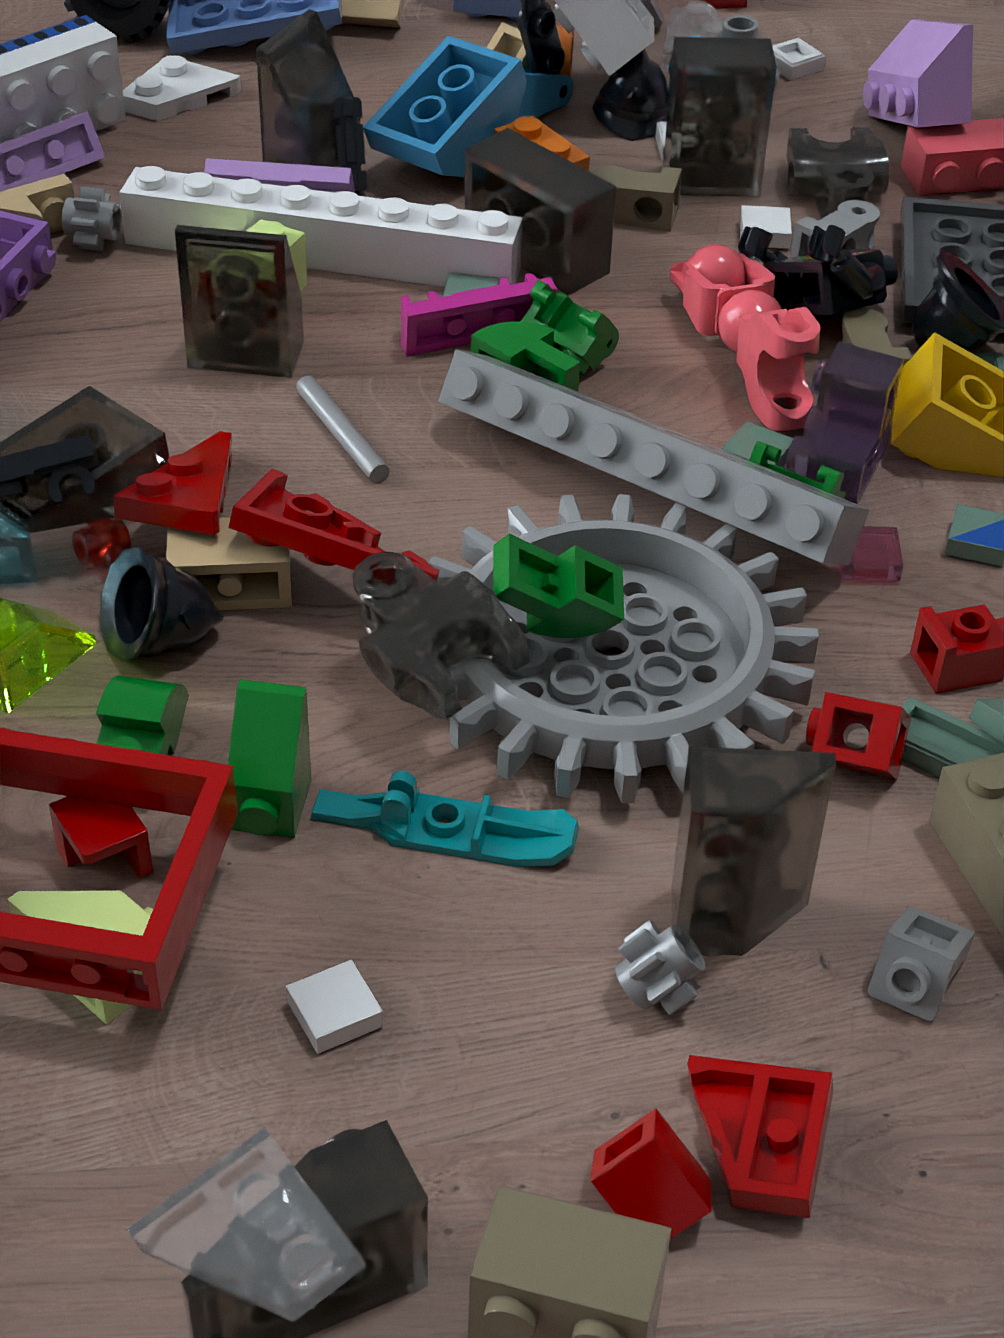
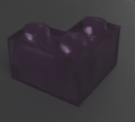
M839 341L828 362L820 360L817 364L811 383V393L818 394L817 406L813 405L810 409L804 428V437H794L788 452L786 468L821 483H824V481L817 479V473L821 465L844 473V479L840 490L846 492L844 499L859 504L887 450L904 359Z

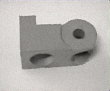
M848 200L842 202L838 206L837 211L819 221L809 216L795 222L790 258L808 255V245L814 226H819L825 231L828 225L842 228L846 234L841 250L874 249L875 224L879 221L880 210L872 203L866 201Z

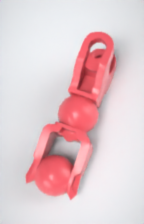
M707 245L697 249L687 262L672 264L670 280L682 292L683 306L696 330L706 336L718 335L727 348L737 353L736 363L742 370L750 406L764 426L773 431L796 430L810 426L812 423L814 398L806 382L804 355L805 353H818L821 328L807 307L790 310L782 309L774 298L775 275L759 262L749 260L744 254H739L726 245ZM785 397L790 409L783 408L774 401Z

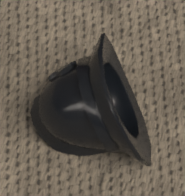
M645 49L610 75L608 81L604 83L599 91V95L596 96L592 107L596 118L607 129L630 141L655 136L657 123L672 122L675 116L671 106L672 98L668 92L666 77L658 63L649 58Z
M942 250L936 258L939 273L934 278V287L921 302L912 322V333L920 347L935 332L967 351H974L979 349L986 341H992L999 333H1004V301L955 254Z
M142 547L124 549L110 566L101 593L100 629L107 651L121 661L139 656L152 657L162 652L191 646L201 641L212 627L224 619L223 614L214 605L210 591L195 576L174 567L166 558L154 557Z

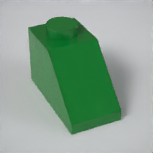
M239 680L236 690L227 765H232L234 769L237 816L231 830L249 832L255 835L295 838L312 780L306 687Z

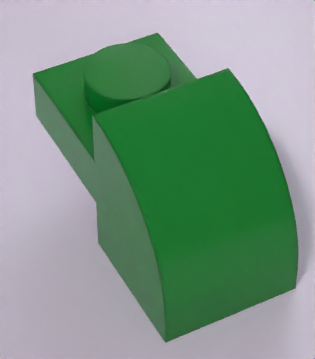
M503 322L482 328L471 335V352L493 357L578 392L580 361L553 347L554 330L529 322Z
M509 533L493 545V598L526 612L527 631L534 634L554 638L591 636L611 629L624 621L623 567L576 545L560 556H557Z
M118 675L113 677L107 684L96 711V715L101 723L96 744L126 749H139L145 752L167 755L168 752L175 753L189 697L186 687L177 683Z

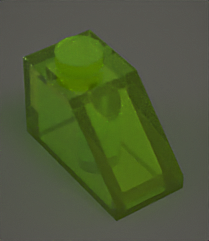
M0 598V709L6 713L15 709L96 644L95 635L51 610Z

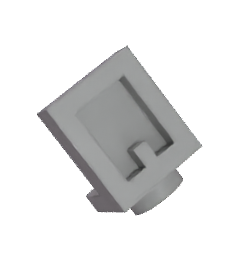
M909 905L886 932L868 986L869 995L922 1019L932 1021L939 1013L949 981L968 955L975 932Z

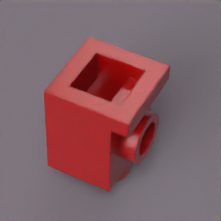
M985 604L937 614L931 606L919 609L910 654L935 694L1003 681L1004 617L995 619Z
M825 692L822 708L814 707L810 713L806 729V745L813 746L811 756L819 763L897 780L911 717L901 706ZM856 728L867 729L869 732L867 744L859 749L850 748L847 742L850 732Z

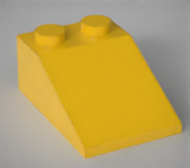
M934 332L896 374L891 444L899 448L908 457L917 458L936 469L1004 477V371Z

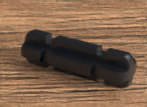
M343 96L336 98L333 102L334 119H339V125L335 126L337 165H342V168H351L355 193L367 189V172L361 169V164H366L363 124H358V118H363L362 101L358 97Z

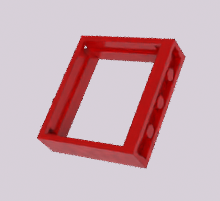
M0 728V785L191 816L143 936L0 911V982L162 1010L237 816L233 766L206 760L145 752L139 749H126L82 742L70 738H57ZM134 970L142 971V975L134 974Z

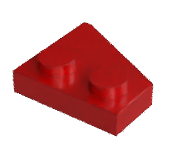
M689 1055L687 1062L689 1081L732 1207L810 1218L834 1092L832 1072Z

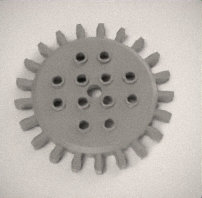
M573 494L563 495L560 500L558 524L538 529L519 505L508 508L507 535L510 533L557 556H560L576 545L623 567L624 621L604 632L578 638H554L527 631L526 612L493 598V545L496 542L472 526H469L462 530L461 558L474 567L470 569L433 555L428 564L440 570L435 593L446 597L433 595L430 597L424 594L410 593L408 599V628L435 632L405 634L406 670L448 667L418 676V704L424 712L465 700L468 705L450 715V743L459 750L494 729L505 737L498 746L497 775L507 780L524 765L528 757L534 752L556 760L554 771L556 796L570 798L580 781L581 768L586 766L614 769V786L621 803H635L640 785L641 768L665 764L684 796L696 794L698 790L701 765L696 755L709 749L715 752L740 776L751 770L755 743L739 730L743 725L781 744H784L789 738L794 710L767 696L808 706L815 670L788 663L814 664L819 639L818 628L779 627L803 622L807 594L803 587L761 594L760 591L775 585L779 558L773 552H769L737 566L730 560L734 555L737 527L727 523L702 543L685 535L687 506L675 503L665 515L661 526L657 527L634 522L635 511L630 495L618 494L611 509L610 520H583L581 509ZM617 647L624 652L619 655L608 656L596 650H608Z

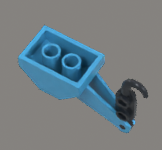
M521 0L522 8L517 17V28L522 37L527 55V63L530 68H523L521 59L447 36L363 126L370 148L440 175L483 179L493 168L495 128L512 123L519 117L533 116L537 118L547 112L565 106L571 98L573 81L569 76L560 73L565 62V52L561 46L557 31L556 18L549 3L545 2V0Z

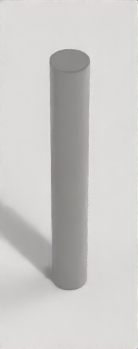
M312 376L302 377L297 382V392L373 483L383 482L390 472L386 463Z

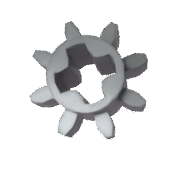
M81 186L80 198L68 197L64 203L62 211L63 231L66 235L74 236L73 244L79 245L80 249L104 251V239L117 240L120 234L122 223L120 204L110 202L111 195L105 193L103 188Z
M649 920L623 939L625 943L618 947L625 959L615 966V972L622 988L637 1006L648 1010L660 1001L666 1012L671 1015L698 996L696 990L702 986L695 976L705 969V961L697 945L681 927L673 924L660 933L653 921Z

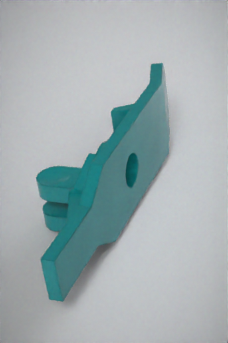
M396 771L391 775L388 792L354 795L320 789L311 812L312 820L370 829L391 846L515 867L557 864L574 852L579 832L577 820L564 809L527 811L496 806L489 795H484L482 803L424 794L420 793V788L417 789L416 778L406 771ZM441 819H449L453 822L440 823L437 821Z

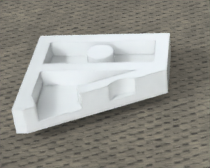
M166 56L123 90L125 112L154 121H161L176 116L182 111L206 106L208 94L217 91L225 92L230 97L240 94V75L189 62L181 56Z

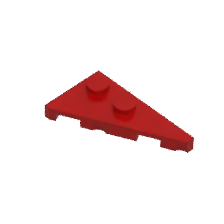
M219 431L183 454L168 458L167 463L155 471L138 476L135 483L113 495L115 518L212 535L219 533V513L224 510V498L226 497L229 481L228 467H231L232 433Z
M272 468L233 505L228 528L247 534L248 539L256 544L269 547L280 545L303 553L307 560L323 566L339 565L430 597L435 592L440 570L433 568L425 559L410 550L402 552L401 557L381 549L378 547L381 532L350 513L334 507L330 501L319 494L294 495L287 491L285 486L288 475Z

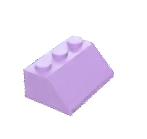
M924 19L910 20L868 69V81L865 82L863 87V102L868 109V116L914 127L972 123L973 25Z

